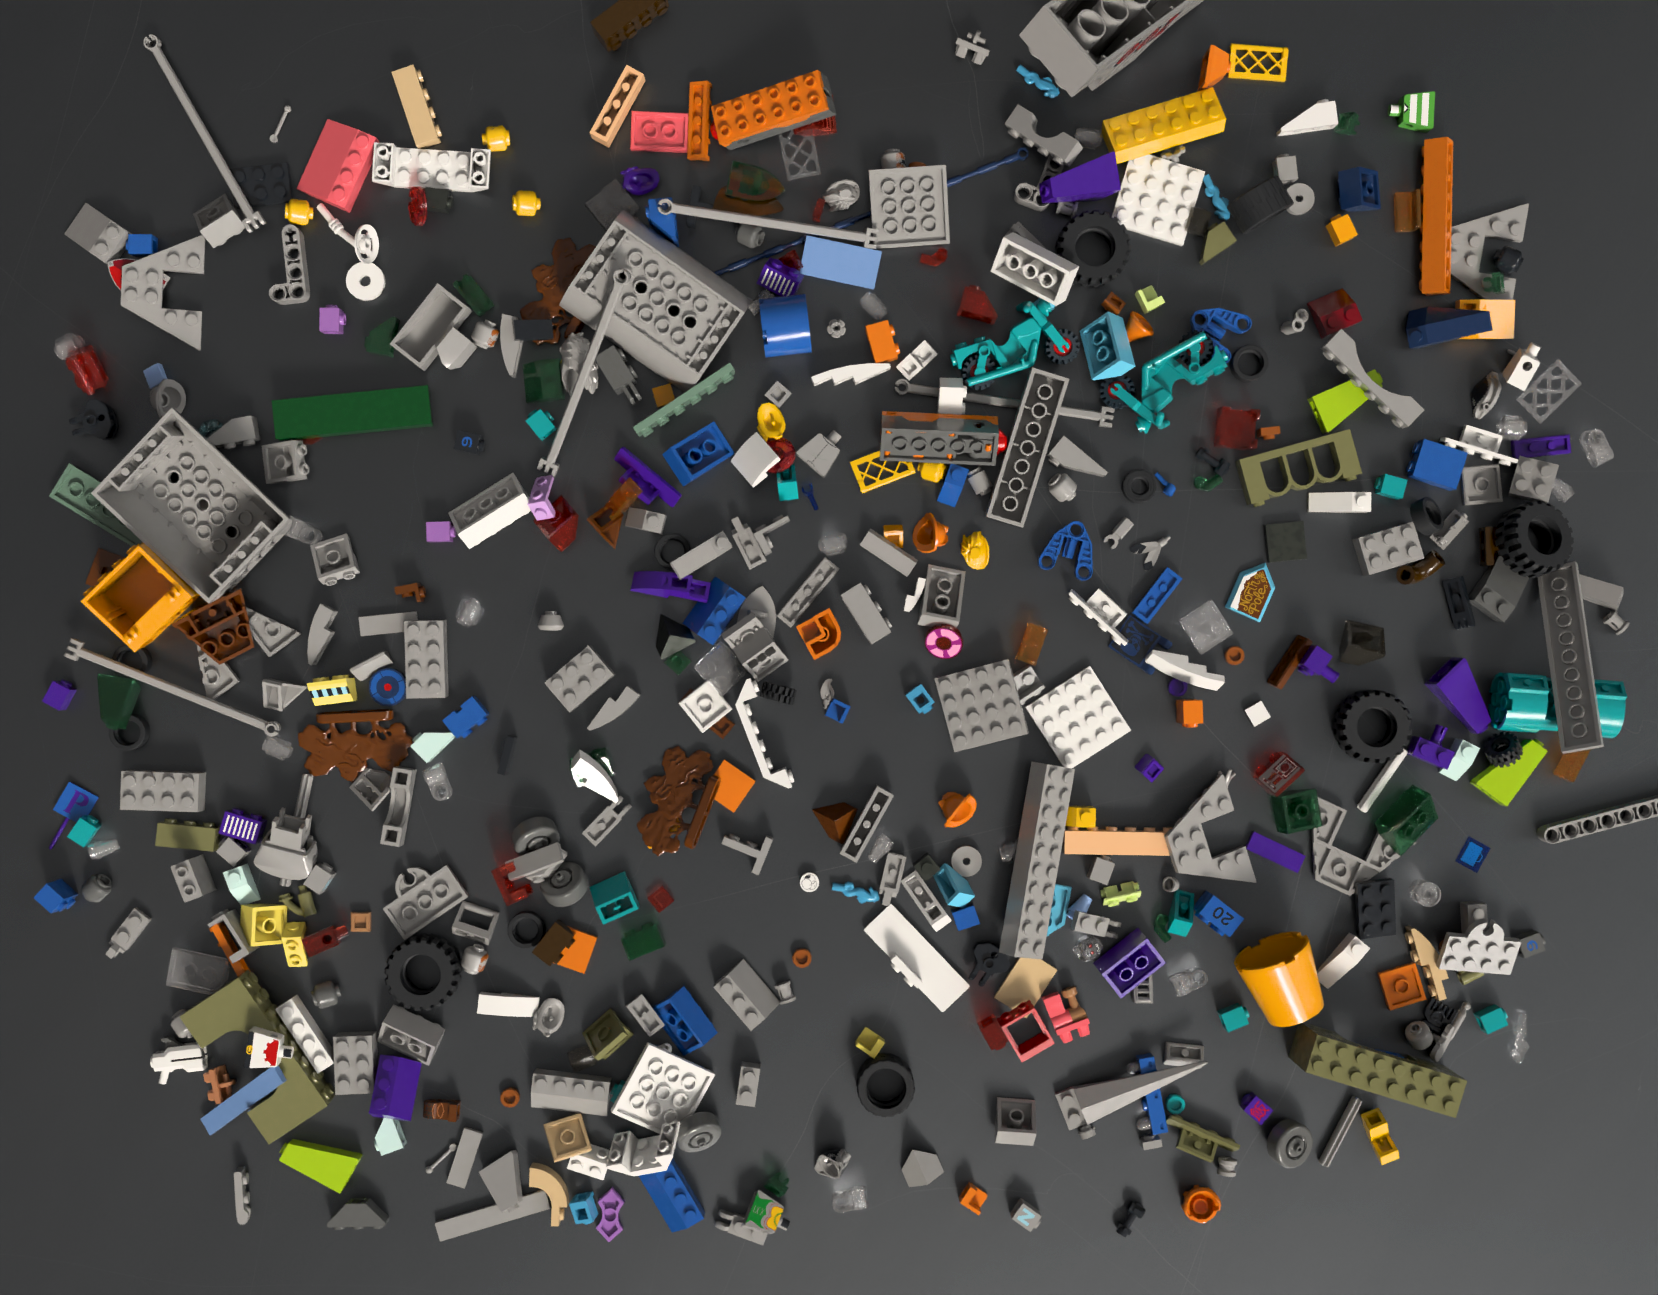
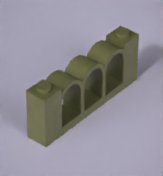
M1350 429L1235 461L1247 505L1253 504L1254 507L1265 505V500L1282 496L1290 489L1296 491L1304 490L1313 486L1315 482L1330 483L1344 478L1348 482L1357 479L1356 475L1362 474ZM1329 443L1335 471L1330 478H1325L1318 472L1312 448ZM1303 451L1309 471V479L1305 485H1299L1294 482L1286 455ZM1278 458L1284 482L1280 492H1273L1268 489L1260 462Z

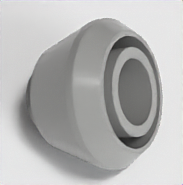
M545 611V615H541L538 623L540 630L558 631L564 627L561 615H557V611Z

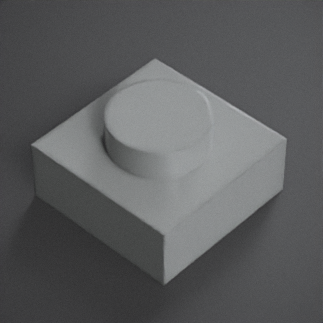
M776 381L765 394V397L780 408L792 393Z
M1148 1133L1144 1137L1139 1138L1140 1146L1143 1150L1163 1147L1158 1134Z

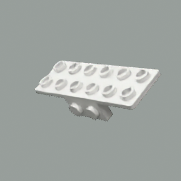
M892 904L887 906L864 928V931L890 957L891 967L897 973L901 971L905 975L903 979L911 987L914 985L916 988H919L941 1012H944L970 987Z

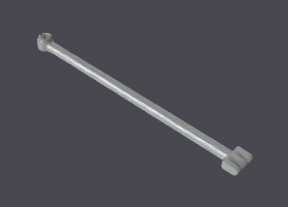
M150 34L149 37L156 42V45L152 47L153 42L148 37H145L143 41L144 46L152 51L246 218L242 220V223L249 233L253 232L250 224L252 223L254 228L258 229L260 226L257 220L264 225L266 224L264 217L259 211L254 213L161 49V40L155 35Z
M665 198L657 203L659 205H662V203L668 204L666 210H662L660 206L657 207V210L664 215L677 213L863 242L862 247L876 249L877 245L869 243L870 240H878V237L871 236V233L879 234L878 229L865 227V232L672 203L669 199Z
M624 268L616 270L613 274V287L547 458L542 457L537 466V470L541 471L543 465H546L544 470L546 474L552 468L551 475L553 477L556 476L560 464L556 463L557 456L624 284L630 280L628 270L624 272L626 278H620V273L624 272Z
M899 379L895 383L897 387H894L899 395L913 393L938 397V387L911 384L905 379ZM903 384L905 386V390L900 391L898 386ZM967 392L966 397H963L962 400L1018 409L1020 402L1019 399ZM1061 406L1058 415L1099 421L1098 426L1112 428L1113 424L1105 422V420H1113L1114 416L1106 415V413H1114L1115 409L1102 406L1100 411Z
M71 638L69 642L76 644V647L68 645L66 648L72 651L73 654L69 652L64 653V657L74 661H78L79 657L87 659L262 729L268 736H276L280 733L279 731L270 732L268 729L269 726H273L275 730H281V725L277 721H265L83 648L85 642L75 638Z

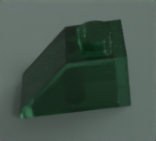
M391 317L371 330L369 337L365 338L364 347L366 351L370 354L393 358L395 348L390 343L398 334L400 320L396 317Z

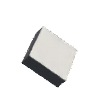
M1258 701L1244 709L1253 727L1271 717L1262 701Z

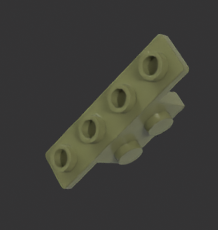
M1172 1114L1166 1117L1167 1124L1180 1129L1176 1148L1210 1163L1213 1162L1217 1146L1231 1152L1240 1149V1145L1235 1143V1140L1218 1136V1133L1213 1130L1202 1129L1197 1123L1186 1122L1179 1115Z

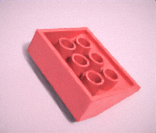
M327 119L296 189L350 213L373 163L374 142L380 143V141L361 130Z

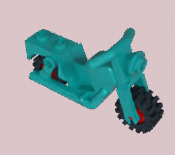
M1041 298L1036 307L1031 301H1024L1016 306L1018 312L1024 311L1031 317L1010 327V336L1006 344L998 346L990 338L985 339V336L973 339L974 343L968 345L966 342L956 344V348L952 349L953 354L950 355L953 366L956 365L958 369L962 368V378L967 386L975 390H983L990 387L994 383L995 378L1030 368L1035 364L1041 331L1047 337L1044 340L1045 345L1043 344V348H1045L1044 353L1049 360L1057 364H1068V362H1072L1078 356L1077 353L1080 351L1078 337L1072 331L1055 329L1046 318L1049 316V312H1051L1050 303ZM976 352V355L970 356V358H967V359L965 360V363L962 364L963 360H964L968 355H970V354ZM990 353L1001 365L1000 367L996 368L995 363L987 357Z
M1194 330V332H1187L1188 334L1182 336V340H1179L1177 346L1143 364L1142 403L1134 398L1136 397V387L1133 381L1125 374L1105 378L1104 383H1101L1100 396L1104 403L1113 409H1124L1123 407L1126 406L1140 416L1137 417L1138 421L1135 424L1139 431H1144L1145 434L1148 433L1151 423L1159 429L1168 427L1170 421L1167 419L1163 420L1165 415L1159 411L1173 400L1172 387L1174 382L1178 379H1185L1191 385H1200L1208 380L1207 377L1213 374L1215 376L1225 371L1224 368L1228 367L1225 361L1229 359L1225 351H1220L1217 346L1214 347L1211 338L1204 331L1198 332V330ZM1181 358L1186 365H1189V371L1176 360Z

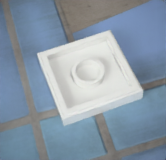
M709 679L679 702L680 706L702 733L732 710V707Z

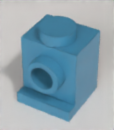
M922 684L917 685L905 694L919 714L921 712L924 714L929 712L933 708L932 704L935 703ZM919 696L924 698V702L921 704L917 702Z
M593 1191L576 1194L570 1201L569 1206L576 1224L583 1223L587 1225L594 1222L597 1217L598 1211L593 1199Z

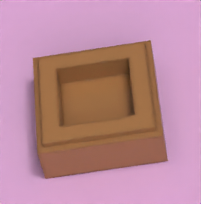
M351 912V932H370L372 912Z

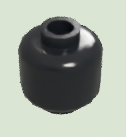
M1508 245L1504 246L1502 250L1497 249L1492 258L1495 260L1494 267L1507 274L1517 272L1524 260L1521 251Z

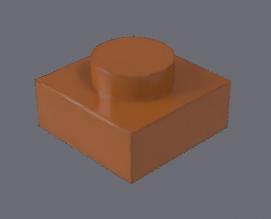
M1111 291L1101 305L1107 312L1118 315L1126 303Z
M1280 426L1257 429V438L1263 437V440L1275 439V436L1280 434Z

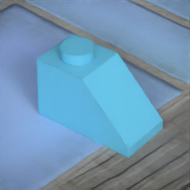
M944 863L940 867L941 870L933 875L947 905L964 908L975 897V894L968 881L952 867Z

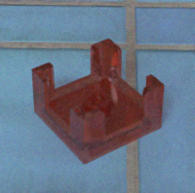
M1224 406L1218 408L1214 447L1241 450L1256 449L1258 439H1255L1256 421L1260 419V410H1233L1231 407Z
M514 861L501 864L491 870L506 906L527 898L529 894L534 892L530 884L515 889L514 881L509 880L508 874L516 870Z

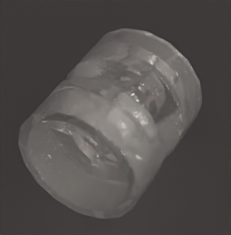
M1417 879L1409 886V897L1412 901L1422 906H1435L1441 899L1440 888L1432 882Z

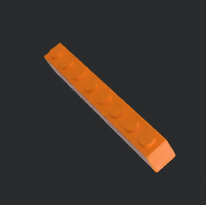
M1449 137L1425 139L1424 146H1422L1424 165L1421 167V174L1424 177V183L1421 185L1423 203H1421L1420 210L1423 215V222L1420 224V231L1423 237L1420 242L1422 260L1420 261L1419 268L1422 272V279L1419 281V289L1426 296L1450 294L1453 140Z

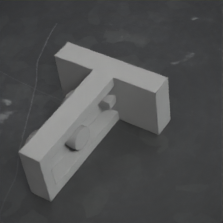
M725 835L722 841L723 845L757 858L751 873L759 875L773 837L766 835L762 847L759 849L756 843L751 841L744 843L739 841L740 837L736 835Z

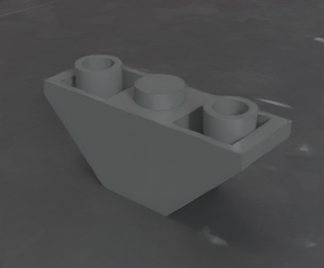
M350 1198L330 1219L327 1227H333L334 1230H342L345 1227H352L355 1230L363 1229L364 1227L381 1229L389 1222V1216L370 1198Z

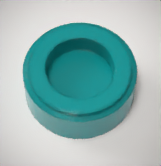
M1170 1094L1165 1100V1106L1170 1113L1179 1114L1185 1108V1101L1179 1094Z

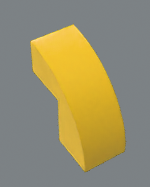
M1375 1108L1361 1114L1365 1131L1381 1165L1399 1159L1398 1149L1389 1135L1387 1121L1380 1109Z

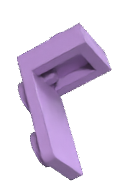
M552 475L541 476L535 479L527 505L537 521L554 518L556 514L548 500L554 481Z

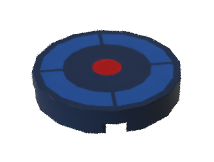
M381 669L373 674L369 681L370 696L376 703L382 706L396 705L406 697V678L402 672L396 669Z

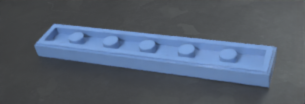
M270 1067L203 1116L201 1121L209 1135L217 1132L286 1082L287 1079L280 1067Z

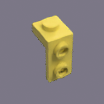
M288 922L285 925L281 939L289 967L308 965L303 943L307 929L306 922Z

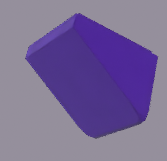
M1145 754L1135 765V769L1151 783L1164 770L1149 754Z

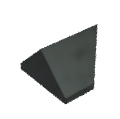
M660 614L656 648L661 659L696 642L688 627Z

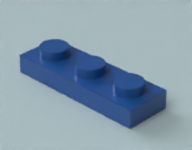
M1166 567L1131 613L1145 624H1148L1183 578Z

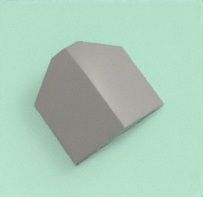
M450 326L435 345V348L438 351L441 363L451 370L462 367L476 350L477 346L453 326Z
M366 768L349 788L371 811H374L391 791V777L385 771Z

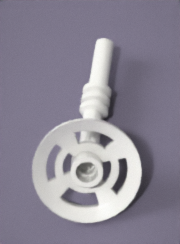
M323 203L317 206L319 212L329 223L328 226L331 230L355 247L356 255L362 263L370 264L376 259L379 250V240L375 229L371 225H361L354 238L344 230L341 222L332 216ZM365 229L368 232L365 235L361 234V231ZM361 254H366L367 258H362Z

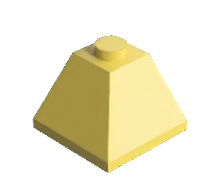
M241 905L240 925L249 946L283 944L281 937L287 923L288 907L286 905Z

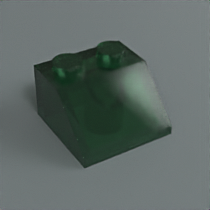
M559 358L523 364L526 403L565 400L564 384L560 370L561 361Z
M1315 788L1271 794L1277 832L1291 834L1322 826L1317 790Z

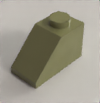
M1216 222L1207 228L1209 232L1203 239L1199 260L1200 265H1203L1237 241L1225 222L1221 224Z

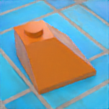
M1210 45L1203 55L1198 91L1211 88L1230 71L1231 61H1228L1229 54L1215 45Z

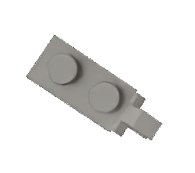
M738 516L731 519L735 527L731 531L732 536L749 570L766 562L747 523L742 525Z
M887 852L879 887V894L883 895L882 905L889 906L891 897L896 898L899 892L907 858L906 855Z
M137 907L134 908L112 936L109 942L112 946L105 955L112 959L119 952L123 954L128 950L151 921V918Z

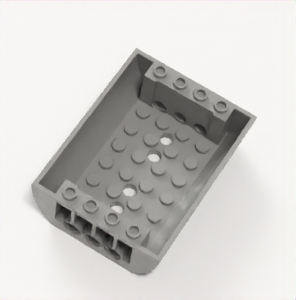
M624 209L613 221L565 292L559 306L596 331L614 284V272L620 268H624V271L628 270L631 278L623 286L604 337L685 393L695 386L746 312L752 300ZM643 282L646 284L647 291L645 293H638L635 287L638 283ZM672 305L677 306L680 310L679 315L675 317L668 313V309ZM687 317L695 319L696 324L693 328L686 327L684 321Z

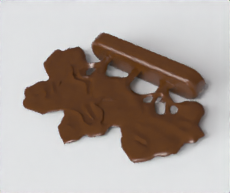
M571 238L558 239L551 252L554 265L542 264L531 270L533 277L537 280V291L543 294V299L529 302L520 310L522 320L552 319L556 316L563 318V320L559 319V322L552 323L553 326H557L556 329H553V340H533L536 345H540L543 342L557 343L560 339L559 327L565 323L569 324L564 333L565 340L571 333L577 334L582 331L585 323L575 316H567L565 309L559 306L568 287L596 248L595 246L588 244L580 250H576V245Z
M393 709L316 713L317 723H329L330 727L326 731H322L316 726L309 724L304 728L303 732L298 733L299 746L311 752V755L307 757L304 767L309 770L311 775H327L336 766L339 768L341 777L352 783L358 777V772H362L367 767L366 761L370 758L375 760L381 768L392 772L393 767L399 766L400 762L404 761L408 756V748L412 745L413 738L406 734L405 726L401 723L396 722L388 729L378 724L379 721L393 719ZM370 721L372 730L368 734L361 735L356 732V722ZM350 722L351 729L338 733L335 723ZM377 730H379V733L383 732L386 737L385 740H381L378 737ZM374 732L375 736L371 738L370 735ZM328 733H331L330 739L327 738Z
M680 746L669 748L664 752L661 763L664 767L665 775H654L644 782L646 789L650 791L651 802L658 804V810L646 814L637 822V827L642 834L645 845L652 847V852L657 856L664 852H677L680 848L678 835L684 830L688 831L684 840L685 847L690 849L696 847L721 783L720 777L711 775L706 785H703V775L709 773L714 767L710 759V753L697 750L689 757H686L685 752ZM693 778H696L698 783L693 782ZM704 790L699 804H694L692 801L693 791ZM687 807L696 810L691 824L684 823L681 816L683 810ZM681 825L680 828L677 827V831H669L671 826Z

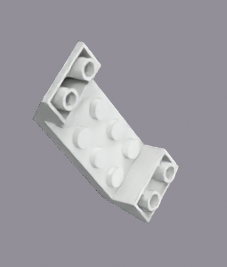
M374 142L372 182L396 188L410 189L431 187L459 192L489 189L491 150L471 148V152L398 148L394 143Z
M749 678L746 680L735 706L763 778L789 789L792 787V782H794L791 769L787 771L786 767L771 772L773 765L770 758L765 757L766 747L763 740L758 739V726L756 722L751 721V708L749 704L745 705L744 701L757 697V692L760 691L757 681H752Z

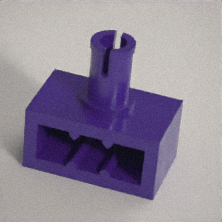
M1317 645L1309 647L1297 666L1299 667L1297 670L1303 675H1322L1331 683H1334L1340 673L1327 666L1333 656Z
M1436 724L1430 740L1417 736L1412 737L1407 748L1408 755L1438 768L1448 770L1455 754L1454 751L1442 747L1443 745L1441 744L1448 728Z

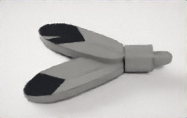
M1162 537L1157 542L1136 544L1130 551L1135 554L1149 552L1144 562V569L1148 571L1155 565L1161 547L1166 545L1171 537Z

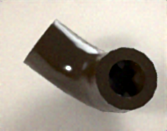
M1432 550L1424 556V559L1412 565L1400 567L1397 570L1396 578L1404 585L1418 583L1444 566L1445 561L1438 552Z

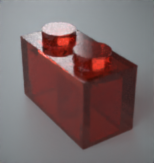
M994 1014L977 1022L991 1050H1000L1006 1046L1008 1039Z

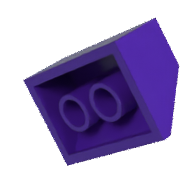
M1136 928L1093 964L1118 996L1123 998L1166 962L1139 928Z
M380 1054L369 1114L372 1117L411 1121L422 1063L402 1057Z

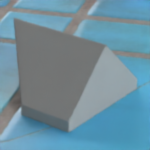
M272 678L263 679L264 708L283 711L307 686Z
M917 1150L911 1151L901 1169L909 1187L928 1185L944 1172L937 1154Z

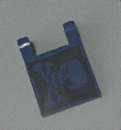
M1129 615L1119 630L1128 640V643L1124 646L1122 643L1119 645L1112 640L1108 647L1147 674L1152 675L1155 668L1146 663L1145 658L1157 643L1168 650L1171 648L1172 642Z

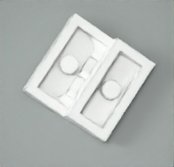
M756 432L740 447L731 462L754 488L768 476L766 472L779 462L780 458Z

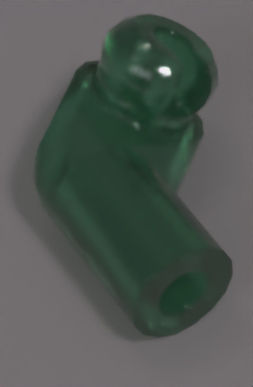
M1218 474L1210 480L1198 476L1194 480V486L1199 490L1209 492L1221 484L1223 480Z
M1159 914L1155 918L1154 931L1166 943L1172 938L1165 930L1169 918L1165 914Z

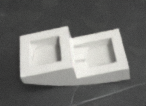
M924 340L896 367L910 381L938 353Z

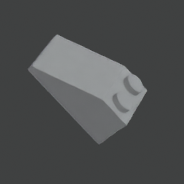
M85 203L64 234L98 259L108 264L107 262L121 257L126 250L128 234L132 233L88 203Z
M928 564L917 625L937 629L944 628L955 632L960 622L966 571Z

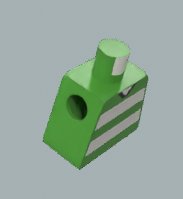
M1435 91L1403 95L1399 99L1398 105H1389L1388 116H1398V127L1428 133L1434 126Z

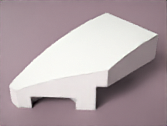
M917 578L914 596L906 595L904 611L910 612L915 606L923 591L926 579Z

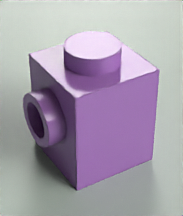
M326 305V308H320L319 331L323 334H343V325H346V314L344 311L338 308L337 305Z

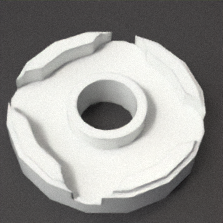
M359 262L350 268L346 276V286L349 292L357 299L363 301L374 300L379 297L386 284L382 270L373 263L364 264ZM365 276L371 279L368 286L361 285V280Z

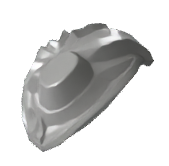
M845 179L831 184L825 194H822V198L831 207L829 211L846 210L858 200L860 189L855 181Z
M548 998L542 1003L540 1008L535 1011L533 1030L538 1028L544 1036L550 1037V1034L559 1029L565 1013L564 1005L560 1000Z

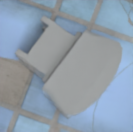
M281 808L279 817L274 818L272 828L261 841L260 848L253 862L260 870L279 878L289 880L306 879L315 866L318 856L317 841H313V836L309 835L312 815L308 814L306 819L285 814L286 808ZM307 841V848L305 851V848H303V846Z

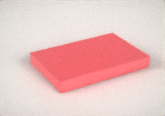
M632 111L630 150L687 153L689 113Z

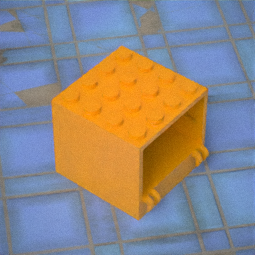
M143 542L133 545L126 552L128 555L126 558L124 557L122 560L119 559L112 565L114 570L104 573L97 580L99 582L98 585L91 586L84 592L83 596L85 598L81 601L134 652L152 643L200 596Z

